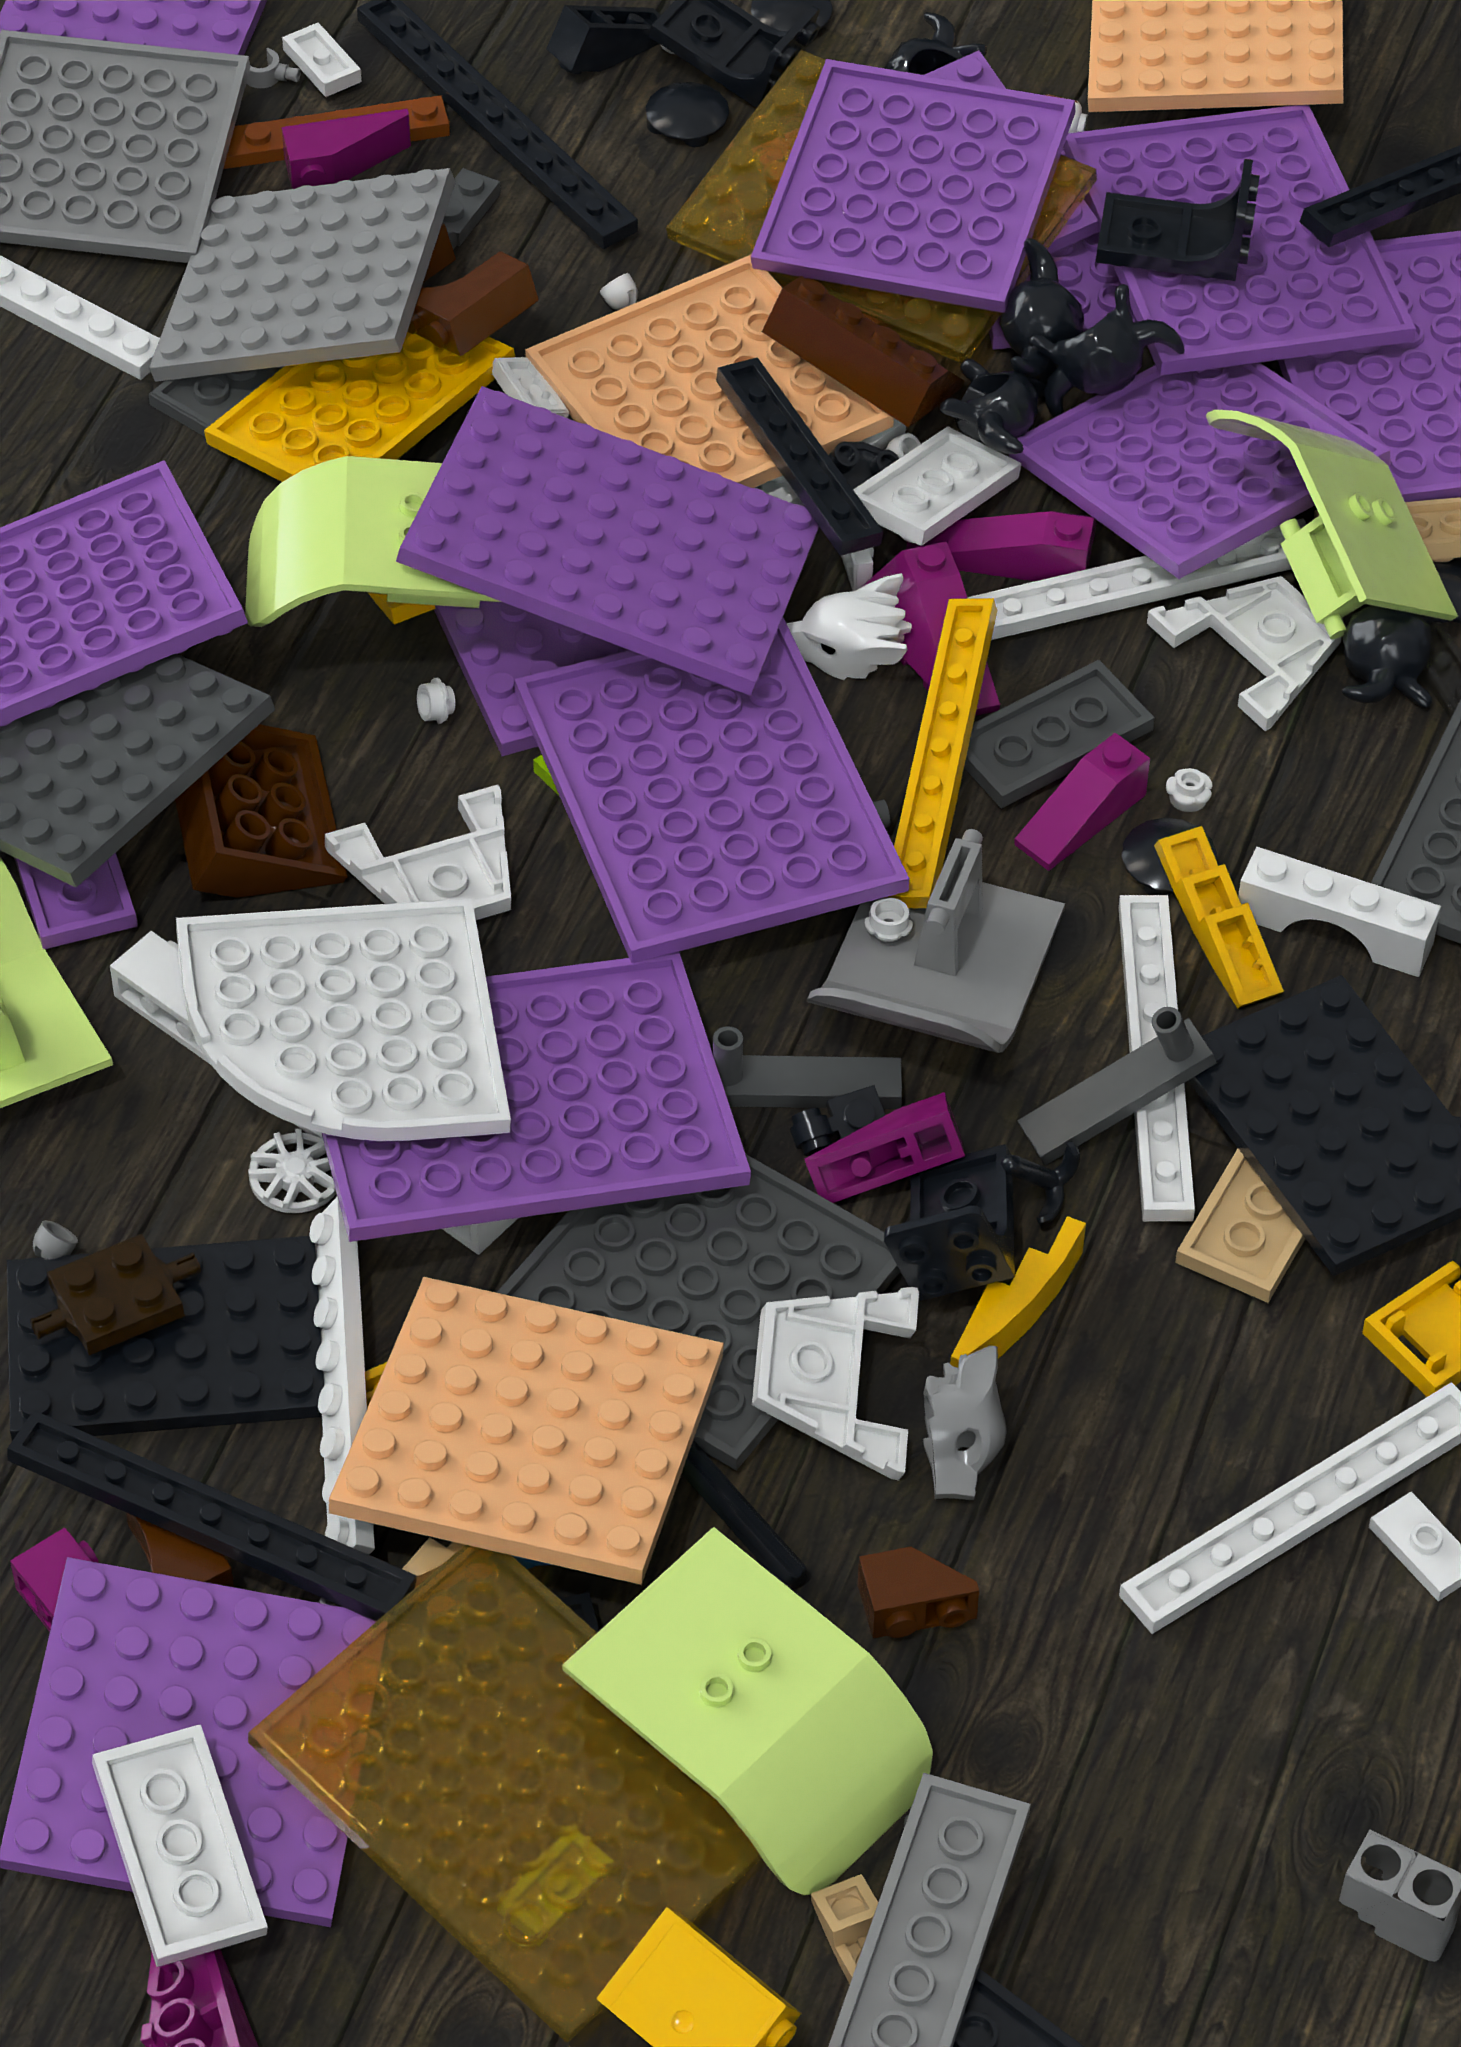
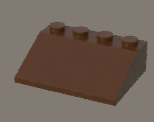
M803 276L782 288L762 330L764 334L907 427L913 425L940 405L942 401L959 391L965 383V380L937 363L936 359L929 353L915 349L900 339L899 335L892 329L878 325L864 316L862 311L855 305L841 301L827 292L825 287L818 281L804 278Z
M259 724L175 799L193 890L238 898L343 883L347 878L345 867L331 856L325 848V834L337 831L315 735Z

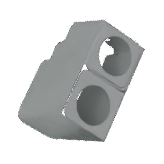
M1369 1830L1345 1874L1339 1901L1343 1905L1356 1910L1360 1920L1375 1927L1374 1933L1377 1936L1423 1959L1435 1962L1441 1957L1455 1928L1461 1905V1873L1379 1833ZM1362 1856L1366 1857L1365 1862L1368 1865L1383 1871V1880L1373 1879L1364 1872L1361 1866ZM1398 1892V1897L1400 1900L1392 1897L1393 1894H1396ZM1419 1899H1421V1900H1423V1901H1425V1902H1427V1903H1429V1904H1431V1905L1425 1904V1903H1423L1422 1901H1420Z

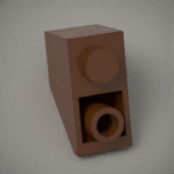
M913 1547L859 1556L857 1585L873 1639L884 1636L900 1638L908 1636L916 1630L936 1626L952 1628L960 1626L968 1620L977 1619L979 1601L977 1581Z

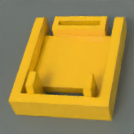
M1455 1261L1447 1263L1371 1314L1364 1321L1362 1334L1426 1397L1451 1382L1455 1386L1461 1382V1280L1454 1284L1453 1289L1450 1287L1461 1275V1267ZM1401 1335L1428 1359L1426 1364L1418 1359L1398 1339Z

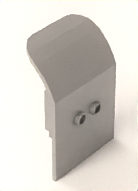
M968 829L964 832L962 839L955 838L930 896L927 908H908L909 920L913 922L911 932L905 937L901 936L900 939L894 942H883L877 939L874 934H870L865 928V918L869 917L871 906L877 900L861 903L827 980L821 988L810 991L807 1002L996 1053L1003 1052L1015 1035L1063 915L1065 903L982 882L981 842L983 837L979 831Z

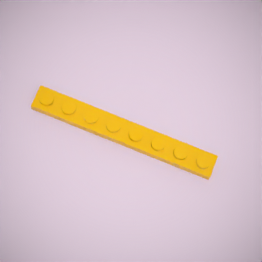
M994 598L949 599L894 844V848L909 877V891L884 897L899 899L908 908H927L928 901L943 868L998 611Z

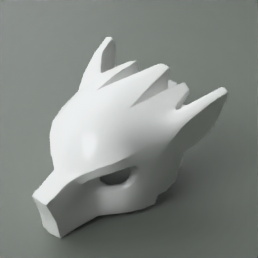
M899 573L883 577L856 591L824 596L812 605L802 621L787 623L804 661L813 663L822 671L841 680H845L847 677L866 679L868 673L877 670V665H895L908 650L907 645L901 643L904 641V634L911 632L912 629L911 623L902 620L906 615L905 610L895 608V605L899 603L896 595L904 580L903 574ZM821 644L834 648L835 652L828 654L823 650Z

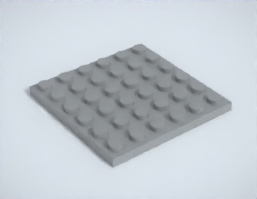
M1 30L0 242L188 263L190 256L196 255L202 240L201 232L206 228L212 212L211 205L217 195L250 71L249 56Z
M424 169L417 173L394 176L382 175L377 178L357 181L343 180L334 184L319 186L304 185L296 189L274 192L262 191L252 195L223 196L215 199L211 205L212 212L207 226L201 232L202 240L196 255L190 256L149 366L155 382L401 352L455 185L451 169Z

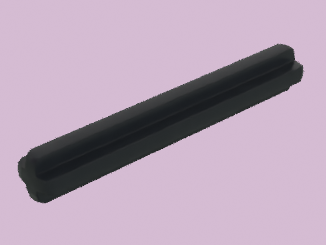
M693 1440L681 1474L766 1570L791 1590L801 1585L807 1578V1567Z

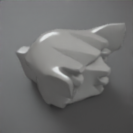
M990 1345L968 1356L967 1354L960 1355L958 1368L953 1367L950 1363L943 1364L944 1377L929 1376L926 1378L923 1393L924 1419L929 1438L923 1439V1445L932 1469L935 1499L956 1498L974 1500L978 1474L993 1461L1004 1446L1007 1432L1006 1423L995 1381L998 1369L997 1346ZM962 1447L968 1448L967 1450H964V1451H959V1450H958V1449H960V1448H962Z

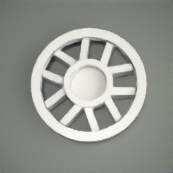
M295 1129L296 1133L283 1135L280 1132L274 1133L273 1139L264 1143L251 1155L248 1169L251 1189L263 1204L276 1211L285 1213L312 1211L328 1203L337 1194L333 1178L324 1173L331 1170L328 1157L318 1159L326 1153L323 1138L313 1134L302 1133V1129ZM297 1143L296 1151L288 1152L285 1149L284 1145ZM303 1143H304V1144H310V1145H313V1146H311V1147H309V1148H307V1149H304ZM277 1148L279 1154L270 1152ZM259 1165L271 1167L258 1169ZM259 1182H269L271 1184L264 1191ZM317 1183L327 1188V1190L320 1193L313 1185ZM281 1189L287 1191L284 1201L275 1198ZM299 1192L304 1193L310 1198V1200L303 1202H294Z

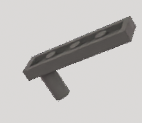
M1163 1007L1157 1010L1152 1017V1026L1157 1035L1156 1038L1017 1120L1045 1166L1064 1155L1067 1147L1066 1143L1073 1141L1074 1145H1081L1217 1063L1213 1053L1189 1018L1183 1021L1180 1012L1173 1007Z
M730 1026L722 1027L713 1035V1057L730 1107L827 1108L826 1102L829 1099L875 1085L883 1109L901 1108V1058L743 1055V1035L737 1028Z

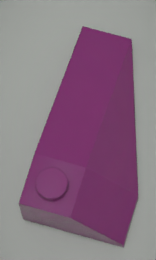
M1057 511L960 519L922 546L946 541L959 571L1039 581L1088 569L1097 520L1092 516ZM908 542L906 549L921 546L916 543Z
M946 541L902 550L863 585L865 586L886 576L903 574L904 580L896 595L899 603L895 605V608L905 610L906 615L902 620L911 623L912 629L911 632L904 634V641L901 642L907 645L908 650L900 662L904 666L909 664L923 679V686L927 691H929L949 599H968L960 572ZM987 662L975 716L1000 710L999 699Z
M221 1949L159 1967L156 1966L152 1953L147 1994L152 1998L149 2023L142 2025L140 2039L145 2047H258Z

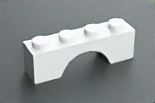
M1257 846L1240 881L1238 895L1241 905L1249 904L1257 925L1282 932L1288 925L1296 921L1307 919L1326 921L1338 925L1356 936L1368 950L1373 963L1416 977L1420 976L1433 946L1441 909L1440 905Z

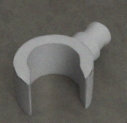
M266 48L268 66L265 68H255L250 65L246 84L254 88H268L275 85L279 80L298 82L301 71L299 68H291L287 64L279 63L278 54L274 50Z

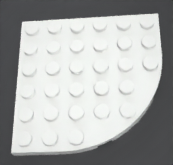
M472 898L176 918V933L185 1007L195 1040L207 1061L217 1073L239 1094L258 1107L303 1128L328 1135L359 1140L409 1141L510 1133L511 1118Z

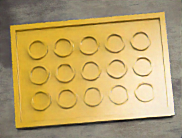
M407 332L401 352L284 366L204 430L206 442L208 445L281 482L304 469L345 456L397 460L478 394L481 386L486 387L495 380L492 375L494 358L515 357L514 348L491 337H487L460 357L444 348L436 347L432 342L415 333Z

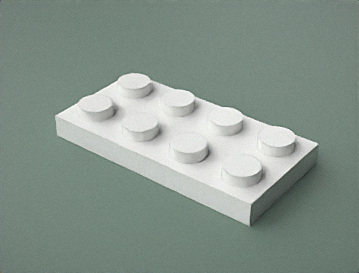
M947 426L854 489V492L879 525L900 535L905 541L922 546L1017 480L1022 463Z
M201 1724L93 1754L92 1765L156 1966H163L265 1936L268 1926Z

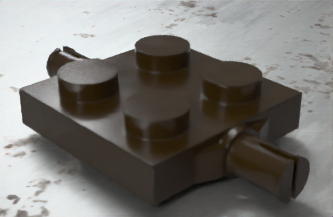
M140 1234L47 1272L49 1285L57 1298L58 1309L30 1319L34 1334L39 1340L41 1337L67 1328L80 1339L88 1355H92L184 1317L183 1304L174 1289L173 1283L197 1273L200 1274L199 1262L192 1252L190 1255L165 1264L153 1254L144 1236Z

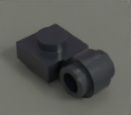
M875 1085L827 1100L826 1107L830 1115L829 1118L827 1115H822L819 1108H811L795 1114L791 1117L793 1126L790 1128V1132L796 1148L802 1149L804 1156H811L831 1145V1138L834 1135H837L838 1140L878 1120L885 1116V1112Z

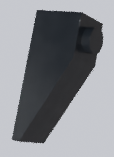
M565 5L546 49L559 60V65L570 73L581 74L582 71L601 72L659 45L658 42L648 35L652 24L661 14L654 8Z

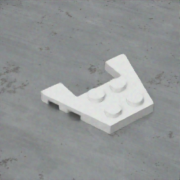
M1282 576L1227 589L1226 596L1208 601L1204 600L1201 596L1185 600L1184 607L1166 611L1164 606L1156 607L1148 611L1147 624L1173 648L1211 627L1267 678L1241 692L1238 700V707L1264 731L1269 730L1341 642V637L1330 639L1324 624L1316 623L1305 597Z
M499 785L458 796V810L471 833L392 856L383 857L366 823L325 834V848L327 852L384 904L472 898L476 920L511 910L510 880L504 838L502 797Z
M900 1288L898 1292L877 1294V1291L859 1292L856 1297L839 1299L821 1296L766 1302L760 1315L752 1406L884 1476L899 1481L905 1473L908 1429L856 1419L863 1329L911 1338L917 1327L918 1288Z

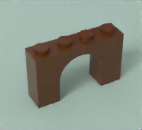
M444 223L441 225L423 283L456 260ZM499 251L459 280L437 287H421L407 332L415 333L432 342L436 347L444 348L461 357L539 301L529 265Z

